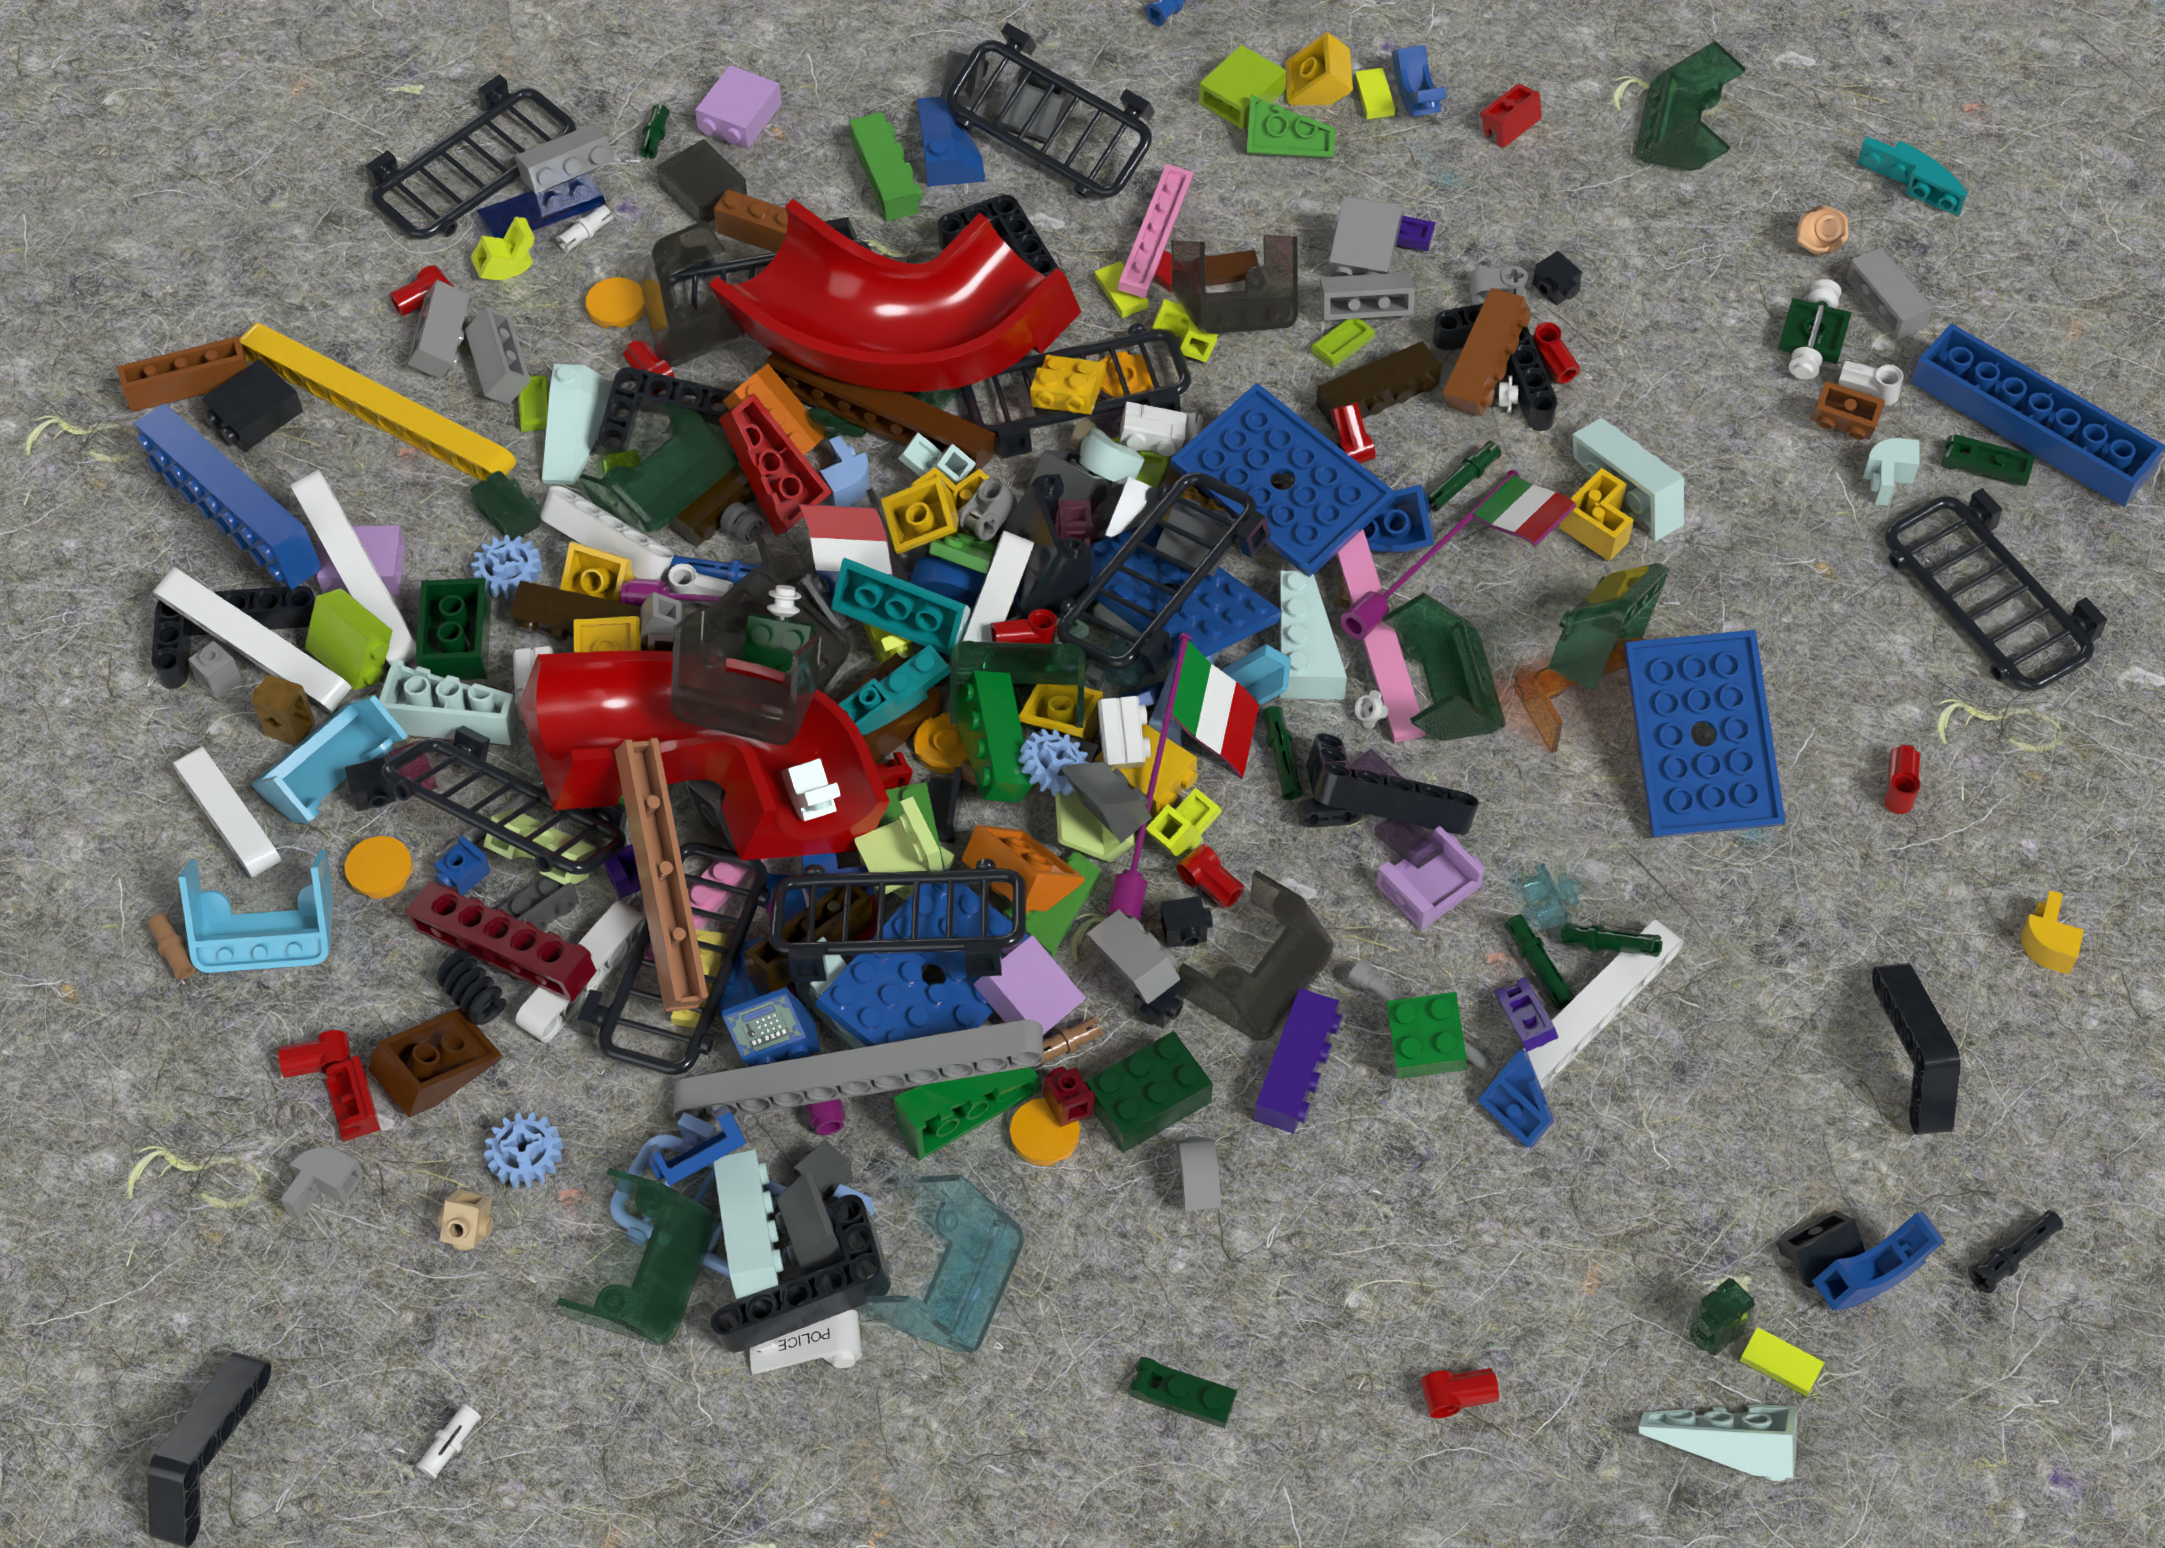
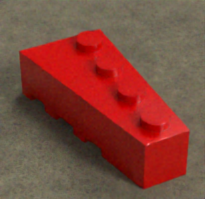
M754 393L741 399L719 418L775 536L790 530L804 517L799 504L818 505L832 493Z

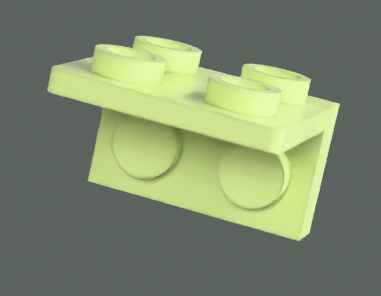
M1059 791L1055 796L1057 832L1060 844L1110 863L1136 845L1135 832L1124 842L1120 843L1082 804L1075 792L1072 791L1069 796L1065 797Z
M913 796L900 801L903 815L898 816L899 820L861 835L854 840L869 873L943 870L940 850ZM906 885L886 886L885 894Z

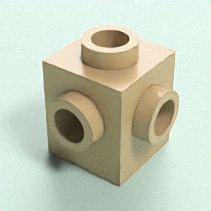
M457 1189L445 1200V1204L438 1216L437 1224L441 1228L440 1241L451 1243L452 1247L456 1249L469 1250L474 1249L485 1238H488L493 1228V1217H490L492 1197Z

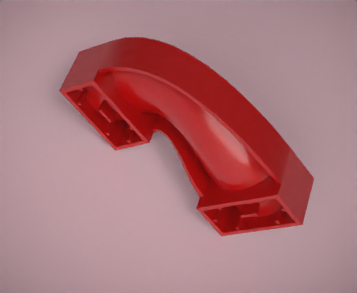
M793 198L785 206L788 218L785 238L779 251L768 266L758 275L743 283L727 284L716 276L708 284L732 323L771 353L776 350L783 356L808 369L844 382L875 389L901 392H929L954 389L997 375L1020 361L1032 349L1042 354L1082 312L1067 277L1062 271L1056 268L1046 277L1033 269L1001 239L988 218L981 213L936 258L926 263L912 264L884 257L857 244Z
M595 651L538 654L519 702V708L553 810L617 806L623 792L615 749L625 740L632 739V742L649 741L651 738H658L667 785L690 780H710L723 787L726 795L721 804V809L740 861L858 851L854 841L855 838L875 830L890 803L870 750L859 728L845 710L829 696L810 684L784 672L759 664L712 655L667 651ZM820 759L828 785L837 783L841 796L833 798L837 811L803 821L798 816L789 798L781 771Z

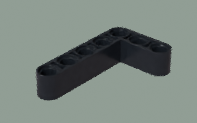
M1003 194L945 214L938 220V239L942 250L981 213L988 218L1001 239L1033 269L1046 277L1056 268L1059 269L1015 197Z
M1484 303L1444 310L1438 313L1434 324V345L1441 350L1463 348ZM1528 326L1522 328L1519 335V343L1515 353L1510 355L1506 363V372L1508 377L1512 376V385H1518V402L1529 427L1536 431H1546L1553 426L1557 398Z
M633 367L621 368L614 377L598 439L601 452L610 460H618L626 455L640 407L722 426L719 418L729 408L726 407L723 411H715L711 407L715 403L725 404L723 400L732 391ZM627 381H633L637 384L630 390L621 387ZM657 388L667 391L661 397L653 396L651 393ZM688 395L694 396L697 399L692 404H685L681 401L682 398ZM619 409H625L629 412L623 418H617L613 415ZM612 437H617L621 440L617 446H608L606 441Z
M301 585L293 590L285 586L213 592L269 630L309 627L316 600L312 589ZM159 600L155 610L151 661L160 684L167 689H176L183 686L188 679L191 636L207 635L209 633Z
M1326 733L1316 734L1306 762V769L1314 798L1323 804L1431 829L1441 826L1446 832L1466 835L1469 833L1479 805L1478 799L1469 793L1352 767L1349 764L1342 740Z
M1910 963L1874 966L1872 970L1874 992L1914 1065L1909 1108L1912 1131L1915 1135L1952 1132L1955 1122L1960 1076V1054L1957 1045Z
M853 1194L844 1195L836 1201L833 1207V1216L846 1260L723 1306L713 1314L711 1327L726 1350L734 1353L744 1351L878 1300L888 1293L891 1287V1279L874 1220L859 1196Z
M233 1352L152 1457L147 1474L149 1534L152 1538L184 1548L190 1547L195 1541L201 1523L200 1476L266 1388L272 1369L269 1361Z

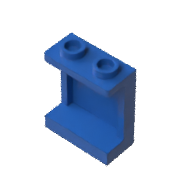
M727 1105L714 1111L723 1131L671 1160L665 1159L657 1143L651 1146L652 1156L648 1159L658 1181L665 1178L669 1186L747 1144Z

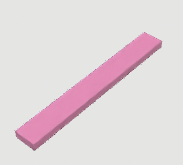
M1362 529L1336 553L1351 605L1369 591L1383 595L1367 539ZM1389 613L1362 640L1377 689L1381 693L1382 703L1388 707L1386 719L1393 742L1397 743L1426 736V728Z

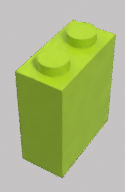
M1241 45L1199 83V104L1244 130L1249 126L1250 95L1259 97L1261 100L1272 104L1286 90L1287 70Z
M340 588L316 596L305 649L331 671L343 678L356 691L380 682L393 630Z

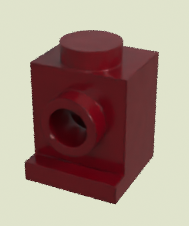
M1061 1066L1048 1073L1047 1078H1044L1042 1095L1060 1127L1092 1116L1095 1094L1093 1091H1089L1076 1067L1066 1070L1065 1067Z

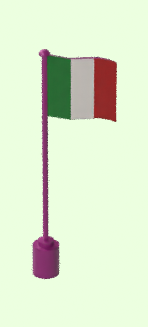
M1516 470L1508 471V477L1383 595L1372 591L1366 592L1343 613L1340 621L1344 631L1357 640H1362L1369 635L1389 615V606L1386 600L1473 517L1493 529L1520 537L1535 547L1576 507V503L1561 493L1527 482L1519 477V473Z
M1182 633L1179 636L1181 644L1146 796L1149 803L1145 806L1149 813L1171 717L1193 739L1223 759L1240 779L1244 778L1259 704L1242 685L1211 664L1191 643L1192 639L1188 633ZM1147 822L1139 828L1130 870L1125 869L1122 874H1116L1114 877L1106 912L1108 917L1120 909L1128 918L1134 916L1138 921L1140 920L1148 882L1142 878L1143 875L1137 871Z

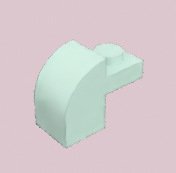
M1091 428L1089 435L1081 443V452L1079 454L1081 459L1079 463L1085 468L1114 482L1127 476L1134 479L1137 478L1144 459L1134 449L1113 442L1103 431Z
M917 433L898 457L900 461L920 477L936 467L955 485L964 480L976 465L972 459L954 444H951L941 452L920 433Z
M1886 439L1876 444L1871 450L1863 479H1871L1870 491L1875 492L1876 505L1888 506L1894 482L1913 484L1919 467V440Z
M820 759L781 771L789 798L798 816L803 821L837 811L833 798L839 797L841 794L837 783L828 785Z

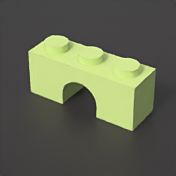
M510 809L492 816L491 820L498 823L516 810ZM522 814L504 827L526 837L544 825V823ZM551 827L532 841L555 851L574 837ZM487 833L483 847L511 860L517 857L535 859L534 856ZM580 841L561 855L573 861H584L596 853L597 848ZM557 868L549 872L540 871V874L564 885L569 882L574 885L588 879L590 874H569Z

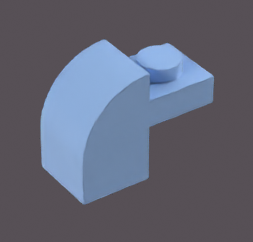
M839 435L829 440L830 455L834 465L821 470L820 475L832 491L827 496L831 505L848 507L860 501L868 492L870 486L869 466L866 453L856 455L851 445L847 446Z

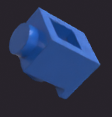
M462 835L458 839L459 843L434 864V868L437 873L435 880L440 886L448 885L463 896L491 871L486 855Z

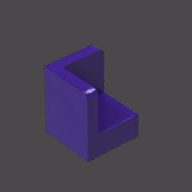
M630 844L604 863L606 874L619 899L641 890L633 844Z

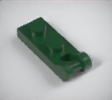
M1953 434L1947 438L1945 444L1947 451L1942 455L1941 465L1949 470L1960 468L2027 486L2035 455Z
M1148 1357L1139 1358L1136 1366L1137 1377L1135 1380H1131L1127 1390L1131 1397L1224 1429L1226 1428L1237 1397V1390L1160 1365L1157 1361ZM1151 1378L1161 1381L1159 1390L1149 1386Z

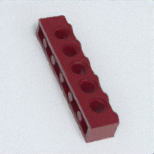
M429 881L405 910L415 931L454 949H466L472 957L571 1002L576 999L597 972L592 962L590 951L583 945L578 943L572 945L554 932L549 931L545 933L527 920H516L510 917L504 910L489 908L473 896L469 898L462 896L448 885L442 887Z

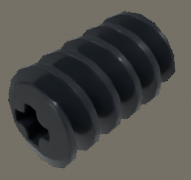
M461 949L445 959L438 969L436 980L445 989L447 995L453 998L454 1003L460 1006L462 1012L468 1015L472 1023L484 1025L495 1019L504 1010L507 1002L506 999L501 998L502 988L497 985L494 986V979L486 976V970L478 967V961L470 958L471 955L468 950Z

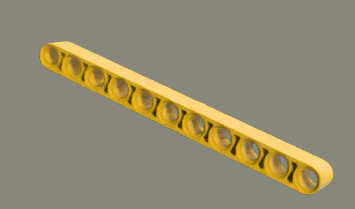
M254 322L239 338L247 361L254 363L260 359L285 381L489 486L497 487L517 464L513 454L506 448L261 323Z

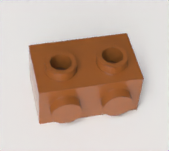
M1825 381L1810 420L1817 422L1816 424L1823 429L1833 430L1835 428L1846 432V435L1853 439L1869 440L1876 429L1885 400Z

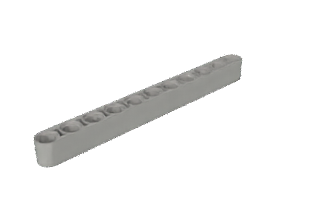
M1020 1020L683 1078L674 1084L673 1117L676 1121H679L685 1112L707 1122L717 1120L714 1111L725 1105L728 1106L732 1116L736 1117L1039 1065L1044 1060L1043 1028L1037 1021Z

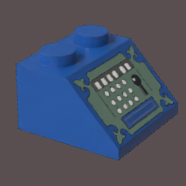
M786 987L722 1011L723 1019L742 1061L749 1067L805 1058L820 1051L813 1014Z

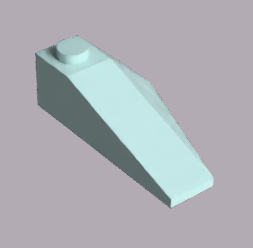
M554 364L549 393L542 474L543 484L574 485L590 458L589 453L596 441L599 442V431L613 382L585 365Z
M1764 1404L1747 1405V1412L1729 1413L1725 1407H1712V1411L1697 1416L1695 1412L1688 1409L1643 1412L1639 1425V1434L1754 1476H1764L1767 1480L1781 1481L1786 1478H1793L1798 1412L1797 1406Z

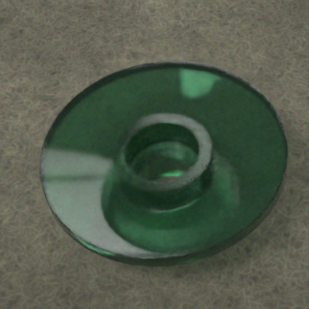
M811 408L808 411V417L817 426L825 430L823 435L828 439L839 435L841 438L864 437L867 433L866 428L836 416L826 409Z

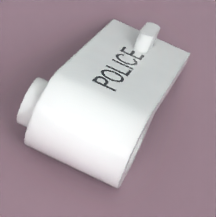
M852 1309L751 1347V1372L755 1375L818 1358H823L827 1362L833 1363V1366L836 1368L853 1366L855 1361L862 1356L858 1313Z

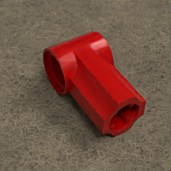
M430 265L423 268L418 273L415 281L389 293L390 299L400 316H404L422 307L426 293L436 280L453 287L439 267Z
M1552 322L1540 323L1535 328L1533 341L1541 361L1556 383L1563 385L1571 382L1579 374L1580 366L1561 340L1562 331L1560 327Z
M635 340L627 345L623 355L630 367L675 378L668 363L664 359L660 361L646 341ZM657 388L651 394L655 396L665 389Z
M1358 402L1331 409L1330 412L1339 441L1336 445L1359 464L1374 460L1376 457L1375 447L1371 437L1365 432Z
M1038 609L1031 612L1028 619L991 623V637L994 650L1028 647L1038 653L1050 651L1055 645L1057 617L1049 610Z
M1902 744L1899 747L1892 748L1890 751L1888 784L1884 804L1888 810L1896 814H1906L1913 809L1921 786L1919 780L1920 752L1916 751L1914 746Z
M1200 844L1176 864V870L1186 884L1193 888L1200 887L1223 909L1233 906L1244 892V885L1221 866L1217 854L1206 844Z
M329 1030L319 1034L317 1040L279 1047L278 1059L283 1077L288 1078L315 1072L327 1075L326 1069L329 1066L350 1060L348 1034L342 1030Z
M1492 1368L1454 1375L1451 1371L1442 1370L1429 1373L1420 1380L1429 1416L1435 1419L1453 1416L1460 1412L1462 1408L1498 1402L1500 1397L1498 1381Z

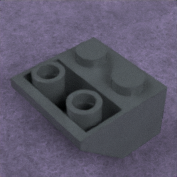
M1021 67L1012 79L1004 106L1027 72L1026 69ZM1032 73L999 126L1020 133L1051 83ZM1066 78L1067 80H1069V81L1075 83L1074 80H1071V79ZM1055 87L1025 135L1046 142L1074 96Z

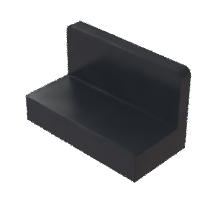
M955 767L953 779L930 777L928 792L939 842L955 843L964 788L962 767Z
M1836 1210L1776 1242L1780 1255L1796 1262L1803 1285L1808 1288L1814 1287L1815 1285L1812 1280L1837 1259L1851 1258L1866 1252L1855 1219Z

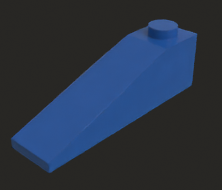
M940 97L917 99L927 187L985 182L982 155L966 129L956 123L958 116L949 110L946 100Z
M1422 485L1396 490L1395 500L1363 529L1370 551L1406 553L1434 546L1433 520L1428 496Z

